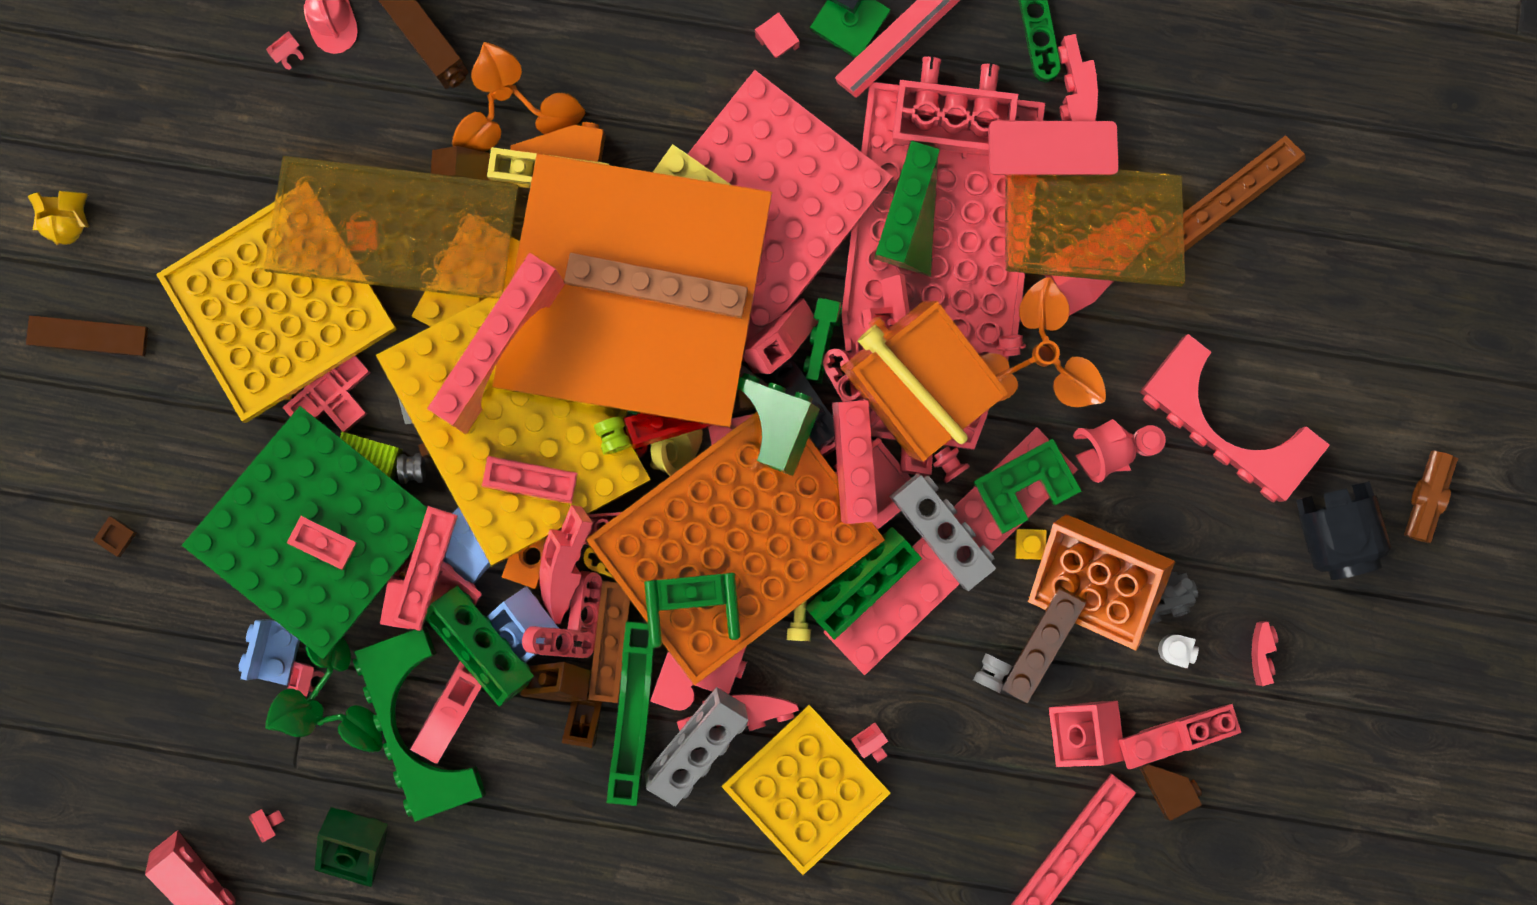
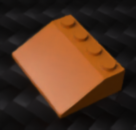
M1065 514L1053 523L1028 602L1046 610L1059 586L1086 600V604L1075 622L1076 624L1136 651L1165 591L1175 561Z

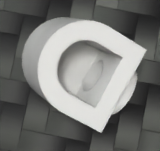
M1170 634L1160 641L1158 652L1165 662L1188 668L1189 663H1195L1199 647L1194 646L1195 639Z

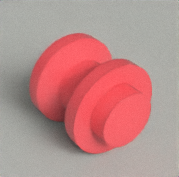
M1153 425L1140 428L1135 432L1133 438L1136 452L1142 456H1152L1159 453L1164 448L1166 442L1163 431Z
M947 446L934 455L937 461L933 463V466L935 468H943L946 473L945 483L970 467L968 463L961 464L956 456L959 452L957 447L951 450Z

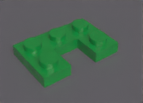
M1053 439L973 481L1001 534L1029 520L1015 493L1034 482L1041 481L1054 506L1081 492L1079 485Z

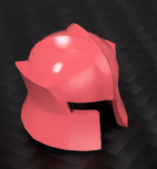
M1114 419L1094 429L1078 428L1074 432V439L1088 438L1095 447V449L1092 448L1075 455L1079 464L1093 482H1102L1113 472L1131 471L1129 464L1136 457V448L1133 443L1134 434L1129 433Z

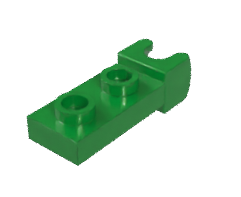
M818 298L814 319L818 322V326L813 327L810 336V344L813 345L812 354L806 357L804 363V373H807L806 378L811 382L822 384L825 372L823 367L824 355L830 349L834 326L840 327L842 320L841 302Z

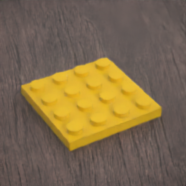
M810 704L721 786L802 875L891 794Z

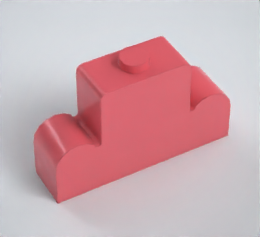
M746 647L695 686L712 692L717 687L729 694L735 677L741 679L747 662L743 661L742 658ZM668 652L650 701L673 710H685L695 700V690L692 682Z

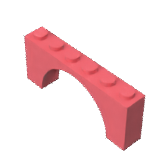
M528 254L427 409L464 434L468 433L483 410L481 407L483 392L501 355L527 320L544 307L549 308L565 285L555 268L533 254Z
M1189 334L1185 335L1141 389L1140 393L1145 396L1142 400L1152 409L1157 410L1160 408L1168 414L1166 419L1175 427L1180 429L1183 426L1191 433L1189 437L1201 447L1205 445L1215 451L1213 456L1222 464L1227 466L1230 463L1238 469L1236 474L1242 480L1249 484L1254 482L1261 487L1260 493L1273 503L1276 500L1278 502L1286 501L1326 451L1329 444L1308 427L1299 428L1287 441L1266 450L1240 448L1218 436L1205 420L1198 397L1200 374L1211 351Z

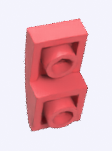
M1266 621L1256 623L1252 640V667L1256 685L1259 686L1274 683L1272 676L1276 674L1274 664L1271 658L1266 657V654L1277 651L1275 643H1278V636L1274 626H1270L1269 622Z

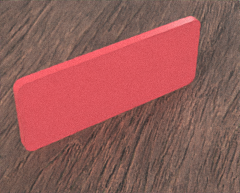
M992 121L988 126L989 170L993 175H1114L1118 172L1117 125L1113 121Z

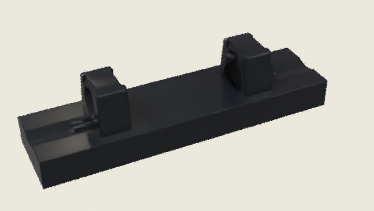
M792 357L774 372L767 374L772 383L786 388V394L795 396V393L799 392L813 398L811 403L817 406L820 411L809 437L818 450L835 440L832 415ZM787 367L791 369L790 371L779 377V373L781 371H783Z

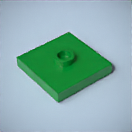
M827 0L810 26V30L856 58L869 46L891 9L876 0H862L855 13H852Z

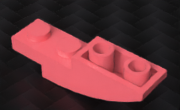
M1076 34L1064 36L1061 46L1058 47L1060 63L1066 65L1068 74L1064 75L1067 92H1072V95L1066 96L1062 102L1063 105L1060 106L1062 121H1095L1098 104V86L1094 60L1082 62Z
M571 505L561 530H549L541 556V597L544 607L555 624H561L564 614L569 609L573 593L580 584L582 574L575 563L580 558L581 549L586 537L591 532L593 523L582 506Z
M461 661L458 663L410 749L435 764L438 763L482 687Z
M759 694L730 695L745 704L749 719L747 723L749 731L765 727V721L776 718L777 722H782L795 718L793 712L799 711L797 703L783 698ZM692 716L677 721L679 731Z
M1233 704L1166 722L1139 731L1140 733L1118 741L1127 769H1134L1183 751H1191L1240 734L1241 729Z

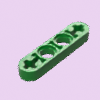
M1018 0L1033 74L1039 81H1052L1059 73L1060 59L1048 0ZM1031 4H1038L1043 9V15L1039 18H1032L1027 13V7ZM1037 32H1044L1048 35L1049 43L1046 46L1039 47L1033 42V35ZM1051 50L1052 53H1048L1046 59L1048 65H1053L1054 68L1051 69L1050 74H1046L1045 70H1040L1039 67L1043 64L1042 54Z

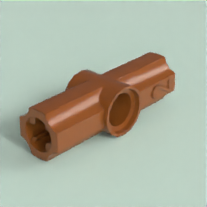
M1431 451L1422 480L1418 481L1411 499L1413 508L1404 533L1405 536L1417 541L1431 543L1439 516L1445 511L1450 500L1451 490L1449 485L1458 458L1444 452Z

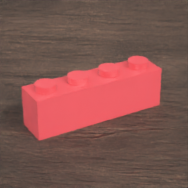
M868 400L832 403L841 522L853 524L878 521Z

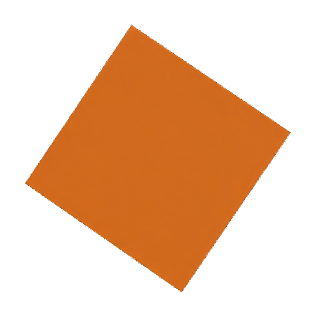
M537 154L513 277L528 254L531 253L555 268L564 281L570 253L743 286L748 288L743 316L740 319L565 284L549 308L544 307L532 315L511 340L496 364L492 387L730 428L772 192Z

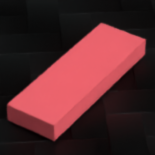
M488 456L482 487L572 504L577 473Z

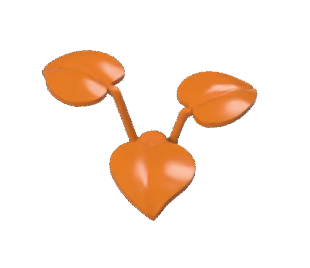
M484 42L479 57L473 66L471 77L477 89L490 92L487 95L489 114L486 117L481 112H473L464 117L455 130L452 145L483 152L494 147L501 138L499 124L492 121L494 119V100L505 101L510 98L512 93L534 115L538 116L535 126L543 134L577 125L584 117L586 110L575 97L566 93H554L548 96L541 103L540 110L536 109L518 91L516 85H513L518 82L522 74V68L517 58L499 46Z
M1046 277L1034 284L1024 295L1019 307V317L1023 326L1028 329L1039 328V334L1042 338V342L1034 347L1032 357L1010 368L1008 360L1000 354L987 353L981 356L1009 393L998 402L1010 398L1018 389V381L1012 373L1035 362L1043 367L1054 364L1061 373L1055 378L1053 389L1056 397L1063 404L1070 407L1101 404L1106 400L1105 385L1095 365L1083 357H1072L1063 368L1060 364L1061 361L1058 359L1060 356L1058 345L1050 341L1049 337L1046 336L1045 329L1049 331L1060 329L1067 322L1070 312L1066 297L1055 285L1051 277Z

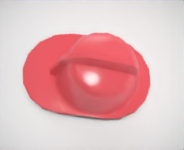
M349 0L305 1V18L317 46L323 51L332 54L343 53L350 49L356 41L358 28Z

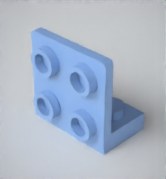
M255 620L254 625L251 624L246 635V642H249L247 654L242 655L239 663V671L242 672L241 679H261L287 686L300 640L275 620Z

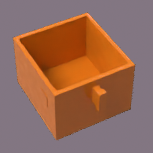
M923 301L889 329L886 328L885 322L881 317H875L868 323L870 327L877 325L884 333L883 337L886 340L885 344L962 430L1009 394L938 301ZM863 349L840 367L862 397L868 400L869 406L909 457L924 462L953 438L876 352L872 353L870 350L866 351Z

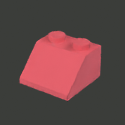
M1118 700L1049 707L1056 767L1101 766L1125 761L1118 741L1123 739Z

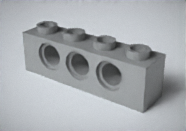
M916 474L889 497L962 588L970 591L996 569L991 562L995 558L984 545L979 548L973 538L976 534L966 522L960 524L954 515L957 513V510L947 499L942 501L935 493L939 488L928 475L923 478L922 475ZM924 499H930L933 503V510L928 515H922L919 511V505ZM948 522L952 527V532L947 538H940L938 528L942 523ZM966 545L970 549V556L966 561L960 562L957 559V550L961 546Z
M716 687L644 773L646 789L675 807L682 798H687L698 779L707 775L715 759L723 755L736 734L742 733L746 728L749 719L745 704ZM721 725L719 728H712L713 726ZM697 747H703L702 749L694 750Z

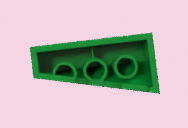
M911 141L877 247L875 260L931 277L937 164L940 149Z

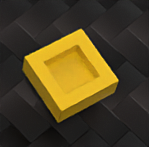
M1016 529L1015 559L1042 560L1046 547V530Z

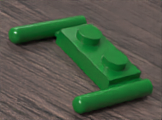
M735 573L644 581L651 647L658 648L662 645L659 615L661 610L726 604L729 638L731 640L740 638Z

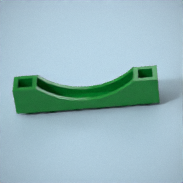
M627 621L625 625L618 716L609 775L607 803L637 806L639 803L655 648L650 646L647 623Z

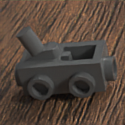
M1171 572L1165 591L1149 625L1160 622L1162 620L1161 616L1172 613L1173 617H1180L1191 612L1190 607H1193L1196 602L1195 598L1198 597V590L1195 582L1188 578L1187 573L1178 575L1177 572Z

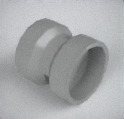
M985 654L982 660L983 667L981 671L976 672L973 680L1000 693L1003 687L1002 680L1005 675L1010 673L1013 666L989 654Z

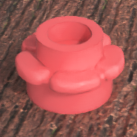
M1004 335L999 337L997 350L1003 351V356L1020 355V349L1026 348V344H1023L1022 335Z

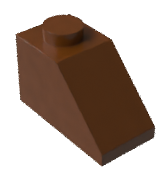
M566 662L529 666L534 677L526 688L521 691V696L562 702L587 699L590 670Z
M1151 764L1139 766L1165 819L1171 821L1202 805L1198 798L1202 796V793L1194 779L1190 781L1184 775Z

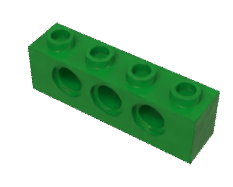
M893 527L882 535L885 541L840 574L805 607L817 623L834 640L922 559Z
M456 586L430 604L425 617L426 621L499 707L526 688L534 677L529 666L512 651L509 642L496 632L489 618L480 613L467 593L463 592L459 586ZM457 619H461L466 625L459 623ZM476 641L481 642L485 648L480 647ZM495 664L502 666L504 671L499 670Z

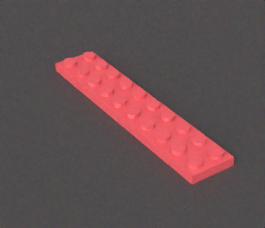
M1036 427L990 472L1049 441V439ZM1060 451L1071 473L1074 474L1078 469ZM1040 480L1015 493L1028 518L1049 498ZM973 487L954 506L957 510V513L954 515L960 524L966 522L976 534L973 540L979 548L984 545L991 553L1020 526L1018 525L1001 534L976 487ZM948 522L942 523L938 528L940 538H947L952 532V527ZM922 537L912 546L922 558L835 640L826 631L823 632L864 675L959 585L958 581ZM966 545L961 546L957 550V559L963 562L969 558V547Z

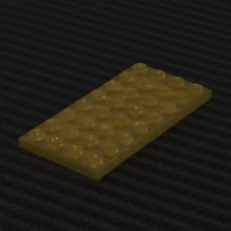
M283 156L263 269L265 272L497 299L501 297L504 290L519 186L514 183Z

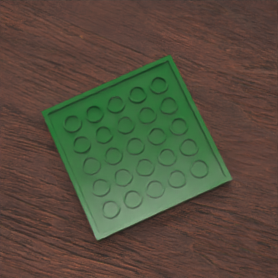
M299 406L181 546L325 660L387 585V582L411 556L427 507ZM300 516L357 543L344 570L336 568L287 544Z

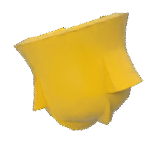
M59 191L58 197H42L40 192L29 195L28 199L35 212L33 230H38L42 236L52 240L56 245L60 243L65 245L74 243L82 234L84 227H90L84 213V205L88 194Z

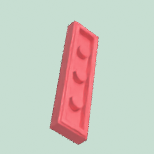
M428 506L391 622L418 631L422 630L458 515Z

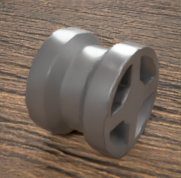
M416 453L412 457H407L405 454L397 456V475L400 484H406L409 480H415L418 483L425 482V459L421 456V453Z

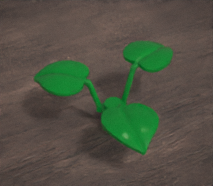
M344 638L339 641L325 660L306 646V652L310 660L320 668H327L326 673L307 699L300 691L295 689L281 691L269 708L265 728L280 731L294 737H306L314 731L316 724L322 726L327 722L340 720L342 722L338 726V733L346 743L366 752H379L383 746L382 734L377 730L373 720L374 714L369 709L354 705L346 710L345 715L336 714L323 717L324 710L322 705L318 701H314L331 676L333 669L344 672L350 665L351 653Z

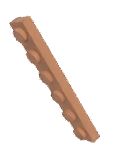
M570 253L564 283L567 285L740 319L743 316L748 288L575 253Z

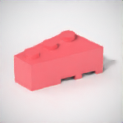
M178 830L149 853L145 875L174 905H236V900L232 893L221 886L213 873L206 867Z

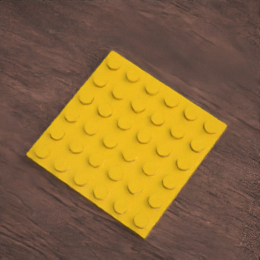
M308 182L156 274L235 411L244 423L249 422L397 330Z

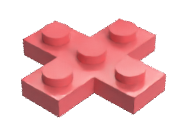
M354 356L305 386L301 392L282 408L290 417L299 406L316 419L326 412L341 431L346 433L367 415V412L349 391L371 372L357 356Z

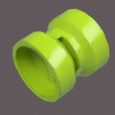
M622 416L609 418L594 425L596 435L600 436L602 440L601 449L603 455L616 453L632 446L629 436L624 433L625 423Z

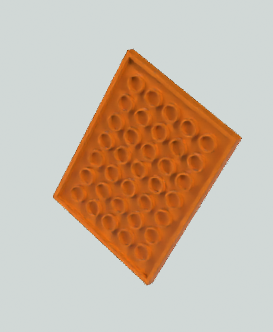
M758 412L585 540L647 624L644 581L735 573L741 633L739 639L731 640L729 638L726 604L659 611L662 644L693 685L699 683L885 541L872 522L853 524L841 522L838 476L810 438L807 440L793 476L767 467L757 461L762 442V428Z

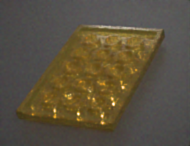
M1118 170L1114 175H1005V271L1182 287L1185 283L1182 176Z

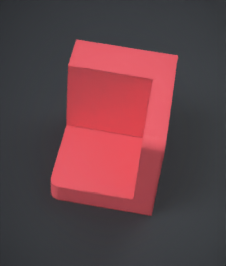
M777 13L755 29L757 40L762 46L765 44L775 58H778L791 48L794 51L799 48V39L780 13Z

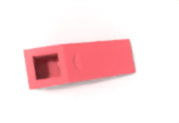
M799 299L782 316L773 320L745 343L743 358L753 374H771L793 356L811 333L813 327L818 324L805 299Z

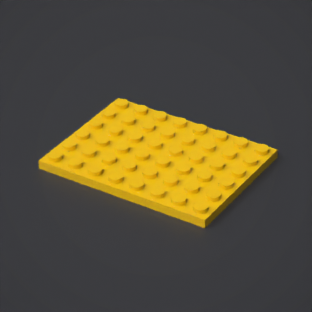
M505 289L376 355L491 567L548 536L550 529L560 530L571 505L582 506L588 515L651 480L632 446L616 453L603 455L601 449L602 440L600 436L596 435L594 425L606 419L616 417L610 407L493 388L496 366L483 392L481 400L483 410L467 434H464L427 409ZM487 457H497L577 473L572 504L482 487Z

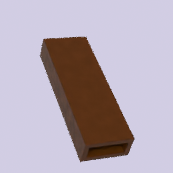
M377 0L445 90L449 87L455 88L466 79L465 75L469 73L467 68L416 0Z

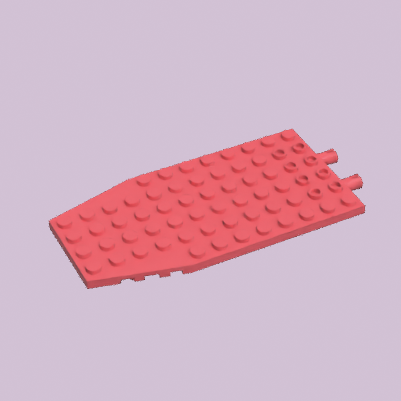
M923 57L921 82L900 80L899 85L873 82L869 86L861 152L892 175L893 180L851 231L841 312L845 351L851 357H854L864 349L858 342V339L865 333L862 310L885 307L881 281L896 275L905 276L910 311L923 301H938L980 357L987 353H996L1003 356V351L997 350L999 337L1018 335L1019 307L1023 296L1037 175L991 174L989 170L988 126L992 121H1043L1045 103L1018 100V94L996 91L1000 66L993 64L989 76L990 64H982L979 89L938 84L941 59L934 57L932 69H930L931 57ZM911 141L940 149L937 164L931 277L874 259ZM849 380L851 396H854L858 390ZM989 409L963 429L968 437L964 444H959L952 438L943 446L974 450ZM881 420L871 427V437L896 440Z

